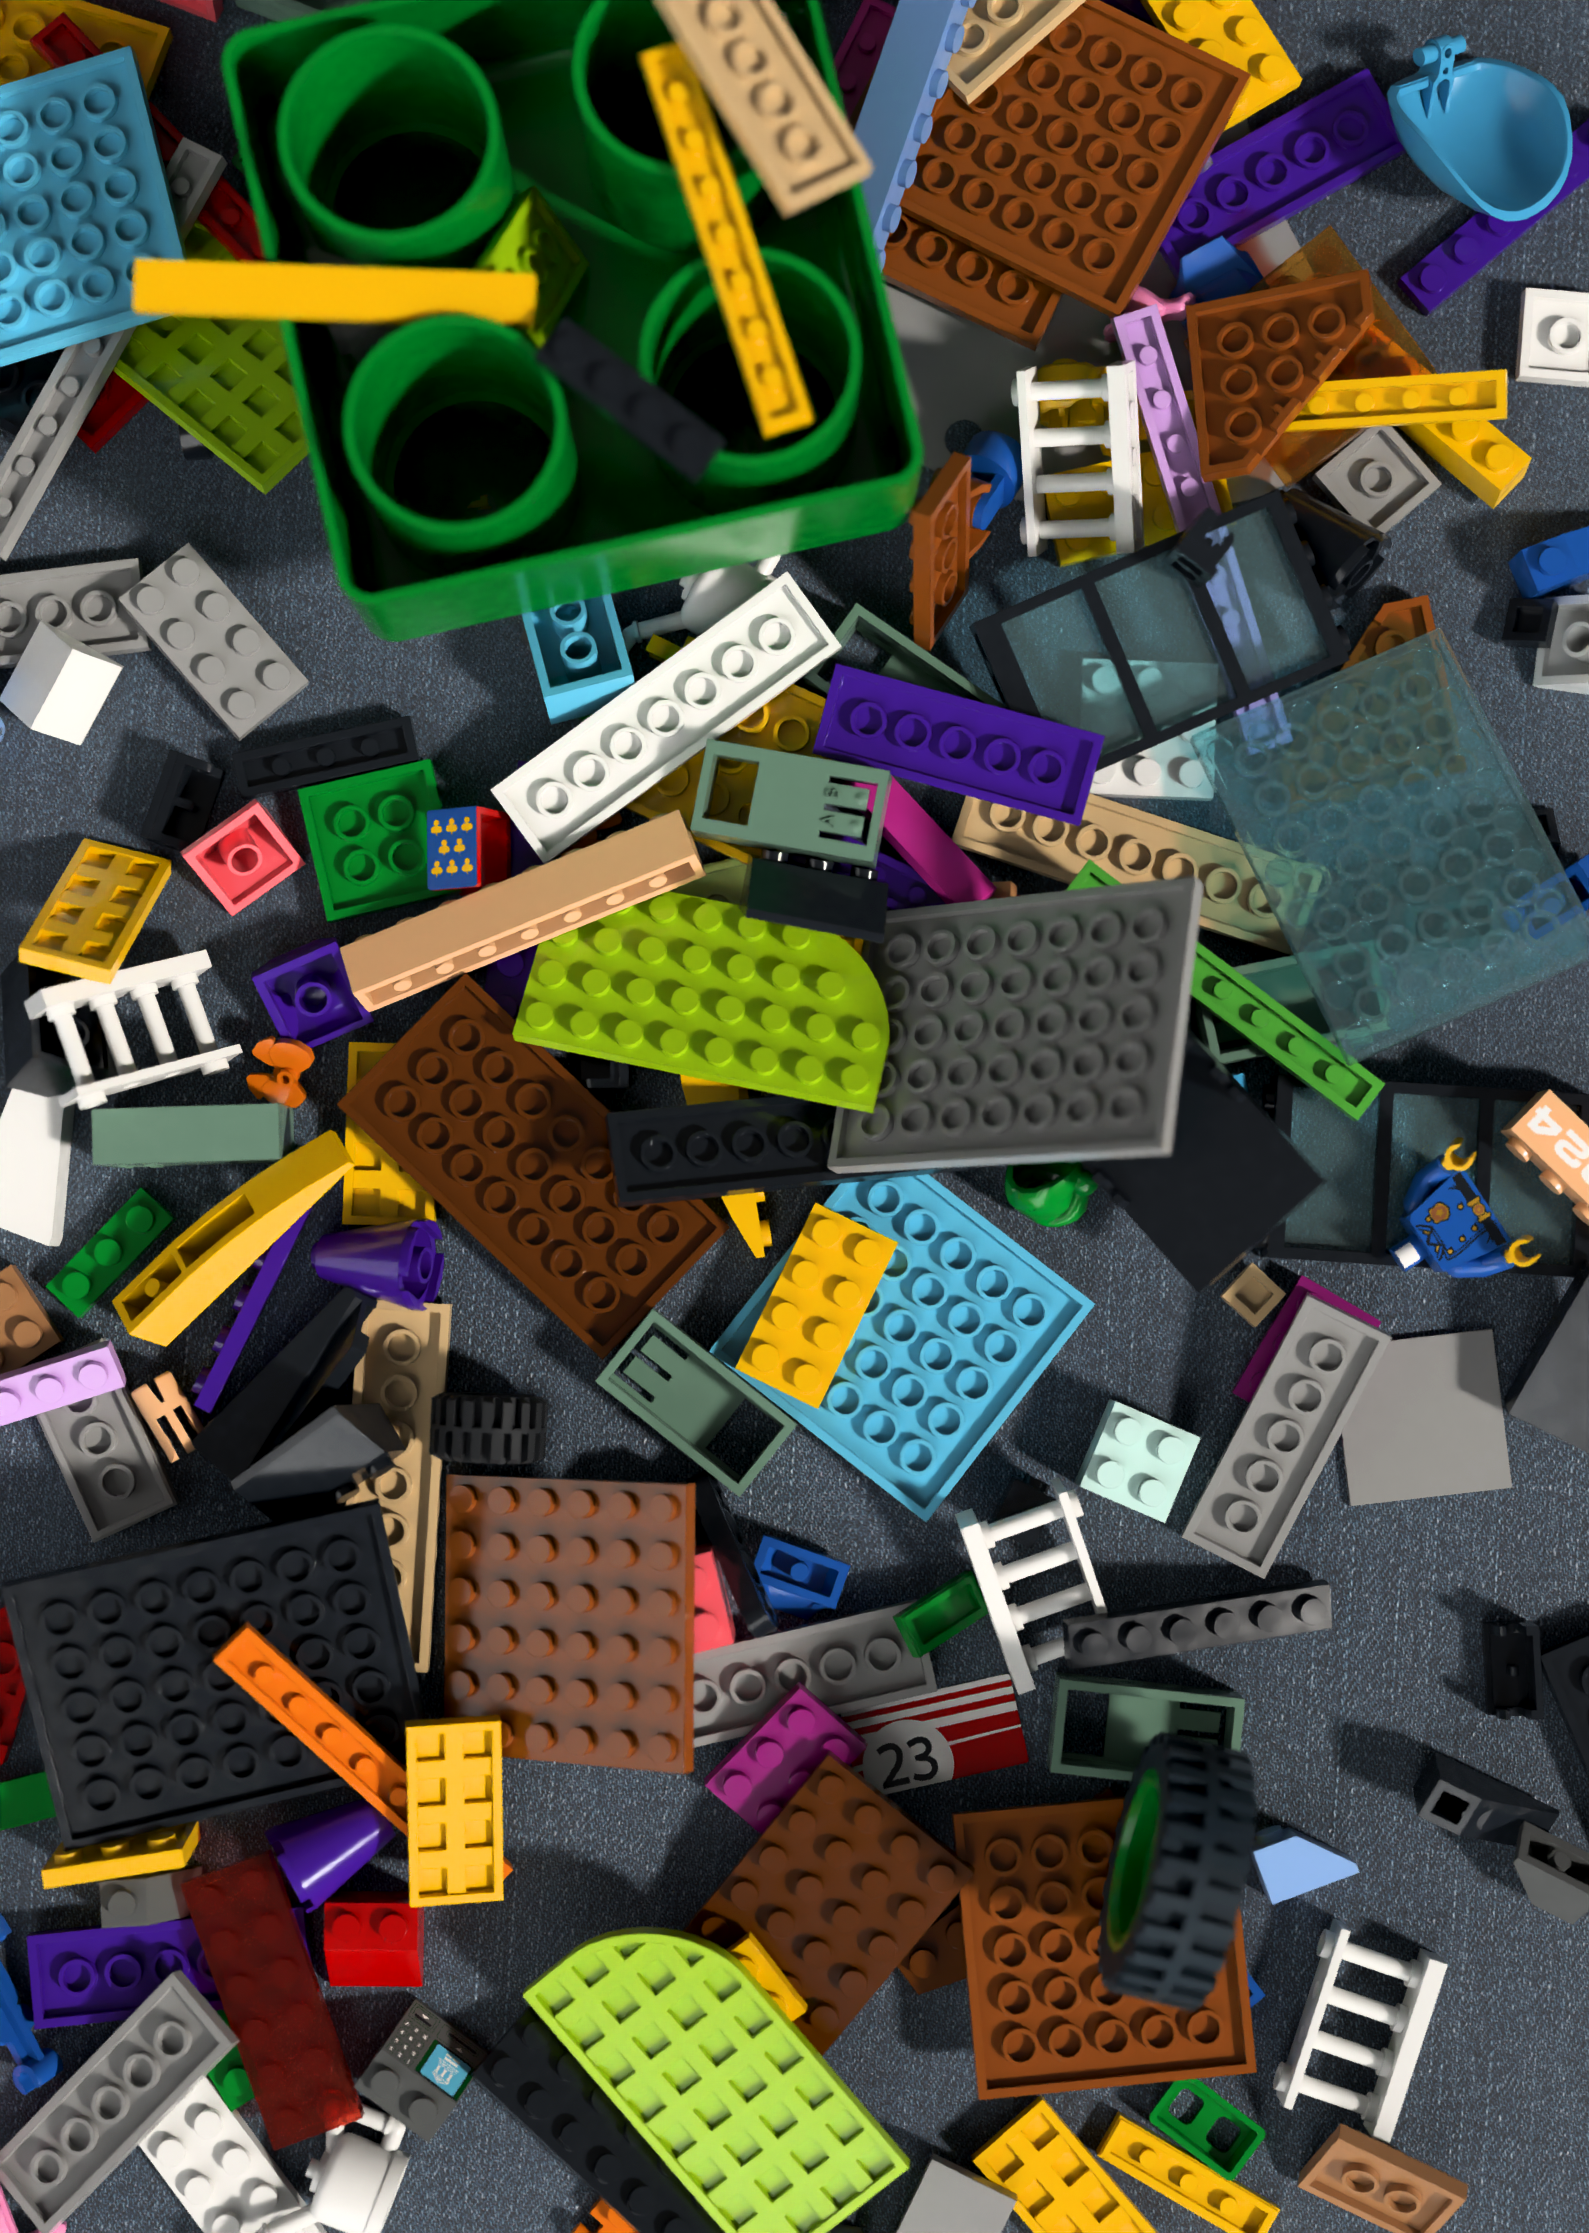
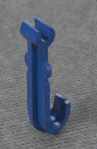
M0 1913V1942H2L12 1930ZM0 1960V2046L7 2045L16 2061L17 2066L12 2073L13 2082L16 2088L26 2095L62 2072L63 2063L60 2056L50 2048L41 2049L31 2031V2028L34 2026L33 2010L26 2004L17 2005L19 1992Z

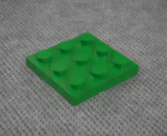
M431 759L297 789L327 922H339L462 893V889L442 891L428 889L427 811L443 809Z

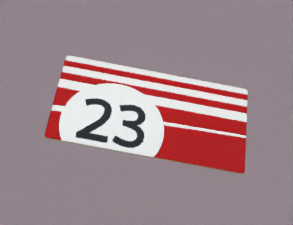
M1003 1674L937 1689L938 1691L842 1713V1719L866 1740L867 1747L852 1762L853 1769L883 1794H890L1027 1763L1029 1758L1010 1675Z

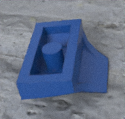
M1220 236L1180 258L1178 281L1168 299L1177 298L1191 292L1196 296L1194 304L1270 288L1249 252L1238 250L1223 236ZM1186 317L1185 321H1182L1181 323H1182V325L1184 326V328H1185V330H1186V332H1187V334H1188L1187 317Z
M763 1534L754 1560L755 1568L772 1607L808 1620L824 1608L836 1609L851 1566L850 1563L829 1554L768 1534Z

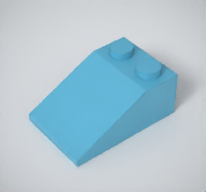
M611 594L522 614L551 725L594 714L635 684Z

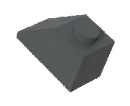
M1523 1821L1519 1827L1513 1863L1532 1905L1573 1925L1589 1911V1853Z
M187 1865L182 1868L99 1881L102 1928L149 1926L201 1914L206 1911L204 1865Z

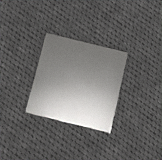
M1493 1329L1390 1340L1341 1433L1349 1506L1512 1488Z

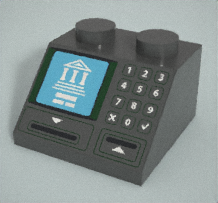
M416 1997L361 2071L354 2088L429 2143L472 2082L473 2078L470 2074L489 2051Z

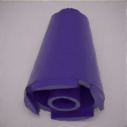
M422 1218L326 1233L312 1247L311 1265L316 1269L317 1275L321 1279L344 1287L351 1286L367 1295L410 1310L424 1311L427 1308L423 1303L435 1300L442 1282L444 1253H436L435 1239L443 1240L442 1234L436 1222Z
M365 1798L272 1826V1828L264 1832L307 1914L324 1903L396 1836L392 1828L395 1825Z

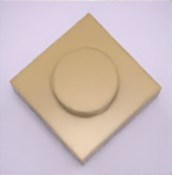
M1249 1263L1223 1291L1220 1297L1252 1327H1257L1286 1293L1254 1263Z

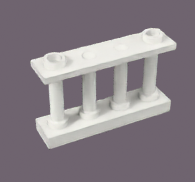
M1135 360L1116 361L1106 366L1107 373H1103L1102 377L1098 379L1038 382L1037 366H1027L1016 371V378L1012 380L1011 399L1014 407H1018L1025 505V517H1022L1020 522V538L1022 544H1027L1028 557H1037L1048 549L1047 539L1110 537L1111 541H1116V554L1134 553L1145 545ZM1102 397L1104 402H1108L1109 420H1106L1104 425L1041 429L1039 401ZM1104 444L1106 449H1111L1112 467H1108L1107 472L1043 475L1042 447ZM1107 491L1108 495H1113L1114 513H1111L1109 518L1046 521L1045 493Z
M206 949L119 970L110 985L81 979L40 989L24 1002L30 1020L47 1016L49 1022L55 1023L77 1087L58 1098L60 1108L78 1103L79 1109L85 1110L107 1102L106 1096L199 1070L202 1071L203 1077L230 1068L228 1061L243 1052L241 1046L236 1044L218 1049L196 988V984L199 983L198 976L212 967ZM171 985L173 991H178L200 1052L199 1055L178 1060L155 996L159 993L158 988ZM130 995L132 1001H138L160 1065L137 1071L114 1007L118 1003L117 998ZM88 1005L92 1012H97L119 1075L95 1082L72 1017L76 1014V1008Z
M1059 1477L1050 1480L1057 1500L990 1524H988L987 1520L978 1522L972 1508L955 1514L1018 1695L1036 1689L1031 1672L1038 1670L1037 1665L1065 1656L1063 1636L1032 1648L1030 1644L1021 1646L1016 1632L1024 1629L1023 1624L1090 1600L1095 1614L1108 1613L1076 1520L1077 1517L1084 1515L1075 1490L1066 1491ZM1063 1518L1071 1540L1070 1542L1006 1565H1002L1001 1561L995 1564L992 1563L988 1549L996 1547V1541ZM1077 1559L1085 1583L1018 1607L1015 1603L1006 1604L1002 1591L1010 1588L1009 1583Z
M1333 1918L1330 1930L1324 1929L1319 1938L1317 1956L1321 1958L1287 2062H1280L1274 2076L1273 2088L1277 2090L1276 2095L1282 2106L1293 2110L1297 2094L1301 2093L1360 2113L1361 2119L1364 2120L1363 2125L1371 2137L1390 2144L1448 1964L1438 1954L1420 1948L1417 1960L1411 1959L1410 1962L1348 1942L1351 1931L1342 1921ZM1343 1959L1404 1980L1407 1991L1403 2003H1397L1394 2007L1333 1986L1341 1960ZM1327 2004L1390 2025V2030L1393 2031L1388 2049L1383 2047L1379 2051L1320 2031L1319 2027ZM1312 2048L1375 2069V2073L1379 2077L1374 2092H1368L1366 2095L1305 2075Z

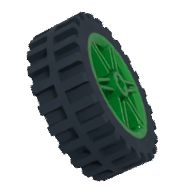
M1160 1732L1158 1735H1155L1150 1740V1746L1145 1747L1141 1755V1763L1134 1770L1131 1787L1127 1790L1123 1801L1124 1808L1121 1818H1118L1114 1846L1109 1855L1107 1880L1104 1881L1102 1894L1104 1901L1099 1918L1101 1933L1098 1938V1952L1101 1955L1098 1961V1969L1102 1973L1100 1979L1106 1990L1188 2011H1193L1197 2009V2006H1201L1206 2001L1207 1992L1210 1993L1216 1984V1974L1223 1969L1227 1959L1226 1950L1228 1944L1233 1941L1238 1910L1242 1908L1245 1895L1243 1894L1246 1875H1249L1251 1864L1249 1854L1255 1833L1253 1815L1256 1811V1797L1253 1796V1791L1256 1786L1254 1773H1251L1253 1768L1250 1758H1247L1248 1756L1245 1752L1167 1732Z

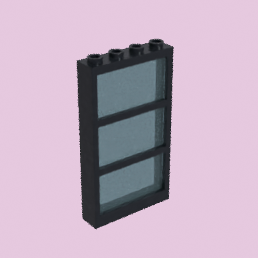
M1279 489L1218 515L1213 528L1207 531L1206 538L1210 537L1213 540L1212 546L1216 543L1220 545L1223 538L1230 532H1233L1234 542L1216 566L1219 570L1218 573L1199 589L1162 561L1184 532L1182 531L974 622L969 627L1001 703L1006 706V709L1105 735L1096 771L1350 660L1347 651L1351 650V644L1343 626L1335 625L1329 609L1333 608L1330 592L1323 582L1318 584L1311 568L1315 565L1312 549L1306 540L1300 541L1293 525L1297 523L1295 509L1288 497L1282 499Z
M1277 1074L1271 1077L1270 1084H1264L1262 1109L1269 1112L1271 1119L1329 1182L1255 1247L1261 1248V1258L1398 1266L1389 1249L1409 1236L1400 1223L1399 1217L1405 1212L1403 1200L1415 1173L1437 1156L1445 1155L1453 1139L1461 1137L1464 1141L1454 1152L1460 1158H1468L1476 1151L1473 1163L1465 1171L1512 1240L1505 1246L1510 1248L1512 1243L1523 1235H1531L1534 1238L1533 1240L1520 1244L1521 1253L1526 1257H1533L1541 1253L1540 1258L1530 1266L1520 1267L1515 1264L1513 1268L1499 1273L1574 1278L1584 1260L1589 1261V1226L1573 1212L1572 1208L1576 1204L1563 1192L1558 1195L1551 1191L1539 1178L1542 1171L1530 1160L1525 1163L1518 1159L1505 1145L1509 1139L1500 1132L1540 1091L1382 1081L1385 1083L1384 1087L1360 1119L1354 1122L1293 1075ZM1553 1092L1589 1127V1094ZM1425 1259L1413 1266L1416 1268H1430Z

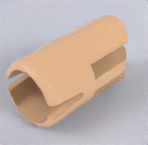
M166 1371L153 1379L163 1399L162 1403L146 1383L133 1390L131 1397L172 1464L179 1460V1457L157 1419L163 1415L165 1416L187 1454L196 1449L173 1410L179 1406L182 1408L197 1435L205 1427L172 1372Z

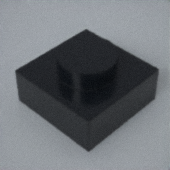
M1510 598L1501 639L1505 646L1551 648L1559 608L1554 599Z

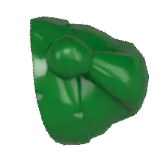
M1080 1160L1008 1164L1004 1190L1006 1198L1013 1208L1033 1222L1046 1227H1061L1069 1225L1083 1216L1089 1206V1196L1094 1193L1099 1185L1092 1179V1173L1089 1170H1083V1163Z

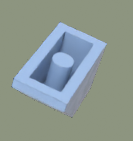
M1280 1825L1264 1828L1255 1833L1256 1839L1251 1843L1250 1856L1265 1896L1272 1905L1359 1873L1357 1864L1347 1854L1290 1827L1282 1829Z

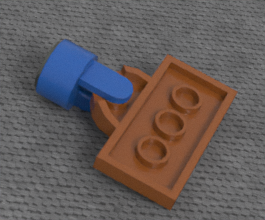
M992 430L981 431L975 434L962 454L954 451L944 467H938L935 470L929 489L923 498L918 497L915 500L910 511L909 524L913 526V540L910 545L909 558L913 560V574L909 584V591L913 593V607L909 623L914 626V643L925 650L931 651L969 592V559L981 548L991 531L985 529L997 511L1012 502L1023 485L1021 445L1007 434Z

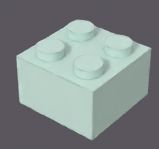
M1109 1399L1074 1483L1165 1523L1201 1437Z

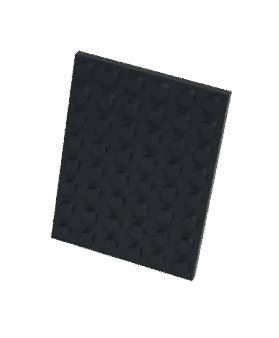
M379 1498L4 1581L2 1583L1 1589L65 1852L350 1785L213 1661V1654L246 1622L252 1625L405 1766V1721L426 1720Z

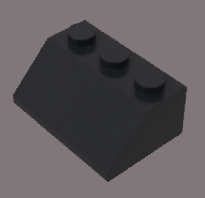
M766 848L761 849L760 856L749 854L739 909L745 917L883 943L888 883L883 879H878V870L852 865L850 873L832 870L834 862L814 857H807L806 863L800 864L788 861L789 853Z
M19 954L1 974L6 1087L45 1097L63 1095L77 1087L55 1023L49 1022L47 1016L30 1020L24 1002L40 989L85 978L19 962ZM89 1005L76 1008V1014L72 1017L95 1082L116 1077L117 1069L97 1012H92Z
M380 1403L334 1405L230 1483L237 1493L274 1522L323 1511L334 1502L340 1504L351 1499L360 1492L358 1486L369 1477L374 1479L390 1471L395 1466L393 1459L405 1452L406 1448Z

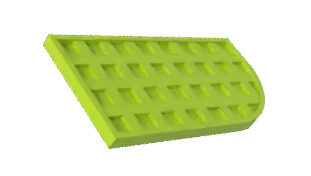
M196 219L184 241L188 261L239 263ZM171 315L136 327L112 371L263 494L266 495L309 454L279 319Z
M670 891L539 943L512 1033L514 1040L517 1042L873 1114L890 1043L888 1012L879 984L869 966L858 952L840 936L747 918L743 915L737 904Z
M633 1927L610 1931L592 1937L575 1947L524 1989L522 1996L725 2233H827L909 2169L910 2159L748 1969L731 1953L715 1943L690 1933L662 1927Z

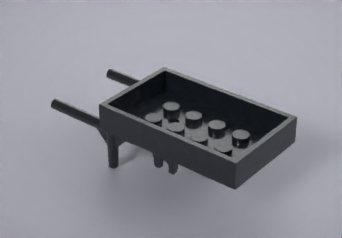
M1187 1025L1171 1155L1080 1160L1092 1173V1179L1096 1184L1102 1186L1112 1197V1202L1132 1218L1197 1293L1207 1291L1329 1182Z

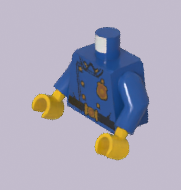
M1461 1137L1453 1139L1445 1155L1437 1156L1415 1173L1404 1197L1403 1206L1405 1212L1399 1217V1221L1409 1236L1389 1249L1393 1259L1404 1272L1425 1259L1434 1272L1446 1271L1453 1278H1485L1513 1268L1515 1264L1520 1267L1530 1266L1541 1256V1253L1533 1257H1526L1521 1253L1520 1244L1533 1240L1534 1238L1531 1235H1523L1513 1242L1510 1248L1505 1246L1512 1240L1465 1171L1473 1163L1476 1151L1468 1158H1460L1454 1152L1464 1141Z

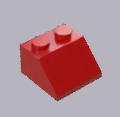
M335 1891L324 1903V1954L330 1986L422 1987L424 1968V1906L410 1907L409 1892Z

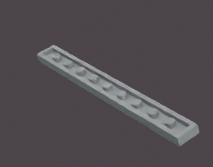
M185 137L182 138L165 169L183 242L228 164L222 155ZM137 326L66 347L0 464V559L4 561L8 559Z

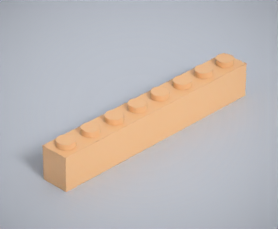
M678 809L671 813L658 814L651 818L649 822L627 831L614 832L605 840L585 848L570 850L563 857L546 864L531 866L521 874L502 882L487 884L479 891L458 900L445 901L438 908L416 917L401 919L396 925L377 933L362 935L355 939L354 942L340 947V952L352 993L368 1012H372L706 876V872L691 831Z

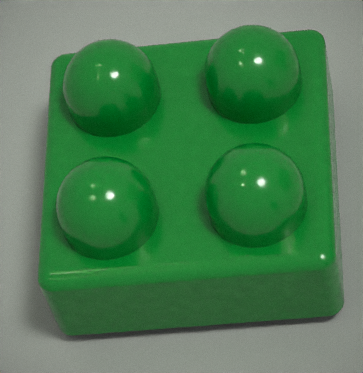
M373 0L245 29L234 35L223 51V73L266 264L310 265L304 251L315 247L367 268L473 271L519 194L535 185L589 263L553 331L566 316L726 440V446L697 483L693 484L536 363L534 355L538 350L527 339L509 327L487 318L466 314H443L420 319L410 324H402L400 329L386 337L369 353L360 367H357L351 353L345 356L341 355L326 321L279 319L337 579L367 628L380 639L390 642L405 641L881 533L898 528L909 518L917 495L923 460V445L861 181L784 217L702 82L813 417L812 423L764 438L640 62L639 53L677 42L676 37L653 0ZM772 0L846 122L818 0ZM487 495L488 505L491 507L480 510L478 509L482 507L467 508L472 501L481 500L480 496Z

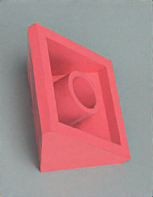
M253 799L180 852L231 916H234L306 864L269 811L256 799Z

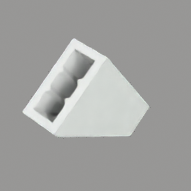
M12 1088L0 1118V1228L47 1246H60L64 1229L75 1104L60 1108L58 1098L63 1095L45 1097Z

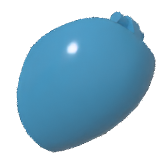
M1444 34L1428 39L1424 46L1413 51V61L1420 67L1419 71L1397 81L1387 91L1389 109L1397 137L1406 153L1415 165L1441 191L1475 211L1503 221L1524 220L1546 208L1560 192L1567 178L1572 160L1573 136L1570 114L1564 96L1554 84L1542 75L1512 62L1480 57L1454 62L1455 55L1463 53L1466 49V40L1460 34L1452 37Z

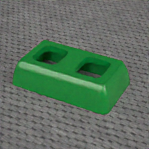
M1198 2079L1172 2081L1149 2115V2120L1153 2125L1228 2181L1235 2179L1265 2138V2130ZM1182 2089H1189L1203 2101L1198 2112L1187 2123L1182 2122L1169 2112V2106ZM1219 2117H1226L1240 2129L1232 2144L1224 2151L1219 2150L1206 2140V2134Z

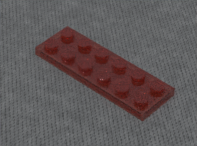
M269 1849L183 1881L180 1886L230 2028L240 2040L236 2045L273 2150L284 2148L362 2119L364 2110L356 2088H354L355 2084L272 1850Z

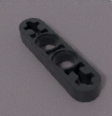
M706 1470L688 1478L686 1483H695V1507L746 1626L756 1639L779 1628L776 1614L720 1484Z

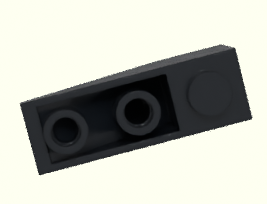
M1434 1752L1413 1786L1417 1816L1459 1836L1516 1846L1519 1827L1523 1821L1549 1832L1560 1815L1558 1809L1437 1752Z

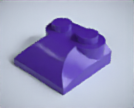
M336 936L314 940L269 960L252 972L251 978L281 1038L299 1040L313 1048L374 1021L372 1013L368 1012L352 993L340 952V947L342 946L339 944Z

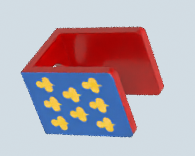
M480 806L427 811V882L429 890L462 889V893H459V895L467 896L479 891L487 884L502 882L511 878V821L507 812Z

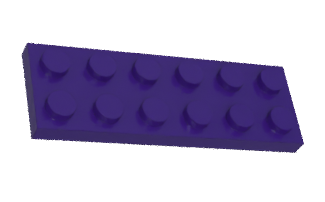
M1368 68L1209 156L1159 248L1176 281H1178L1180 271V258L1220 236H1223L1237 248L1406 153L1397 137L1389 104Z
M836 663L812 754L845 763L890 770L893 776L1080 826L1105 735Z
M303 1904L197 1914L149 1926L102 1928L101 1925L36 1931L30 1932L26 1936L35 2029L127 2020L171 1973L180 1969L214 2010L309 2001L315 1996L308 1919Z

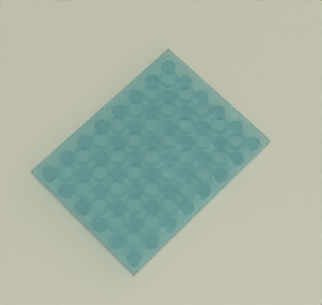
M1441 627L1191 736L1190 743L1347 1066L1358 1063L1589 961V918Z

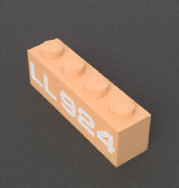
M1550 1089L1537 1092L1500 1131L1509 1139L1505 1145L1521 1161L1526 1163L1530 1160L1542 1171L1539 1175L1540 1180L1554 1193L1560 1195L1563 1192L1576 1204L1572 1208L1573 1212L1589 1226V1127Z

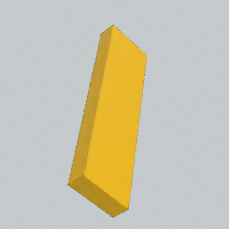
M1120 2111L1117 2112L1096 2149L1098 2157L1227 2233H1268L1280 2211L1276 2203L1235 2179L1231 2181L1226 2180L1193 2154Z

